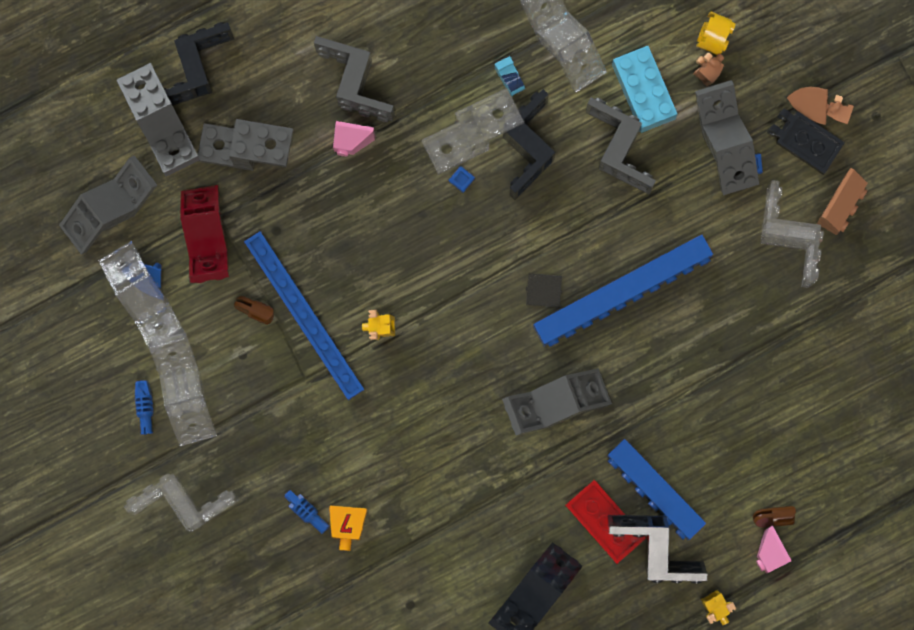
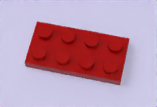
M595 480L565 505L616 564L646 539L645 536L634 537L633 535L625 534L623 537H615L613 534H609L608 515L625 514Z

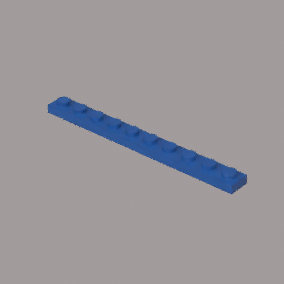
M258 232L244 241L348 401L364 391V388L262 233Z

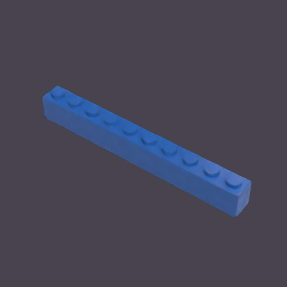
M700 235L533 324V328L543 346L549 345V347H552L559 343L558 339L564 336L569 338L576 334L575 330L580 327L586 329L593 325L592 321L595 319H605L610 315V311L614 309L619 311L627 306V302L631 300L636 302L642 299L644 293L648 291L653 293L661 288L659 285L665 282L667 284L677 280L676 276L682 273L684 275L694 271L693 267L699 264L700 266L711 262L710 258H712L713 253L703 235Z

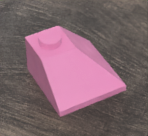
M336 121L333 143L334 152H337V155L340 156L355 154L375 140L374 128Z
M773 526L764 530L757 554V565L765 573H769L791 562Z

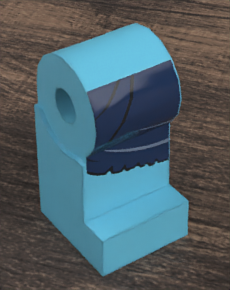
M510 56L495 63V70L511 96L525 90V86Z

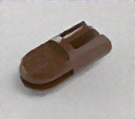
M238 296L234 302V307L238 311L247 314L251 319L263 324H270L273 321V308L258 300L253 301L244 296Z
M794 506L759 509L753 514V521L758 527L794 525L796 509Z

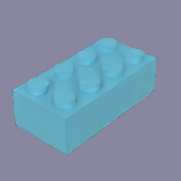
M649 46L613 59L612 67L632 114L639 118V122L642 123L641 133L676 119V109Z

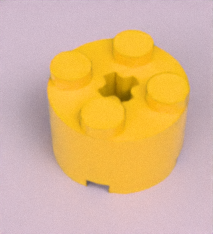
M711 11L707 16L710 18L709 22H704L697 39L699 43L696 44V47L718 55L726 50L729 43L726 39L729 33L732 34L736 23Z

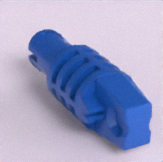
M137 381L135 383L136 416L140 418L141 435L153 434L151 416H153L154 411L149 381Z
M291 490L285 494L284 497L291 503L288 507L305 523H311L321 534L329 528V525L318 515V510L301 494L297 497Z

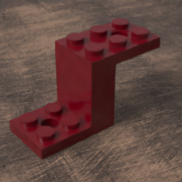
M218 185L181 191L180 219L189 255L190 283H203L208 280H222L229 277L228 245L220 212V191Z

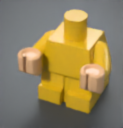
M369 310L368 323L362 324V330L369 331V335H371L369 337L370 340H379L380 336H395V317L390 314L380 316L377 310Z
M718 590L701 599L702 604L708 611L706 618L710 624L713 621L719 620L722 625L729 623L727 615L733 612L732 610H736L733 602H726L722 593Z

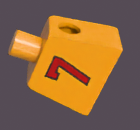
M330 506L332 538L340 539L339 550L351 551L352 540L361 539L367 509Z

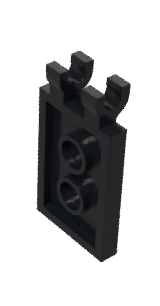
M783 108L777 117L786 122L784 127L780 129L777 125L773 124L767 133L778 138L776 144L824 175L845 142L797 111L793 115Z

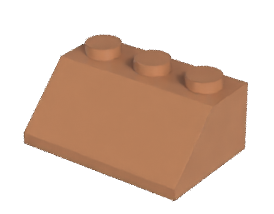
M850 168L817 222L818 225L835 235L840 231L844 232L849 224L846 221L848 216H853L858 208L855 204L858 199L862 200L868 191L865 189L868 183L854 169Z

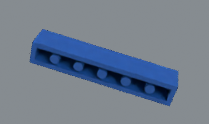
M625 439L608 454L609 460L607 462L614 469L618 468L623 473L621 476L627 483L632 482L636 486L634 490L642 498L645 496L650 501L648 505L655 512L659 510L663 516H667L669 526L672 524L677 529L675 533L682 540L685 538L690 540L706 524Z

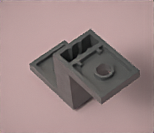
M316 36L314 46L318 56L329 59V57L335 58L337 62L347 64L336 96L341 109L348 112L355 110L365 117L372 115L382 122H393L395 116L393 105L362 96L372 65L371 52Z
M151 63L117 79L127 103L166 177L200 160ZM145 84L143 89H137L138 86ZM174 150H179L178 154L171 155Z
M732 80L695 91L702 136L716 161L722 194L727 195L759 185L753 140L738 114L735 88ZM721 100L718 105H713L715 101ZM737 171H742L741 174L734 176Z
M591 97L587 104L586 113L617 128L600 162L599 170L650 195L656 181L653 179V176L646 172L640 173L636 171V167L631 164H623L642 126V123L639 122L640 119L634 115L627 116L623 114V111L618 107L613 106L611 108L600 98L594 99Z
M236 119L235 128L204 123L198 151L200 159L198 162L251 171L254 169L255 162L287 167L294 130L293 128ZM274 140L276 147L269 150L265 147L266 142ZM217 141L224 142L222 150L214 148V144Z
M132 156L113 180L81 194L59 226L82 255L90 249L101 232L134 217L157 187V184L138 159Z
M598 368L565 375L531 392L512 395L502 399L516 436L550 428L583 412L607 407L612 404Z

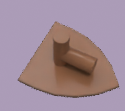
M804 87L794 91L787 97L791 105L798 112L816 123L826 125L827 89Z

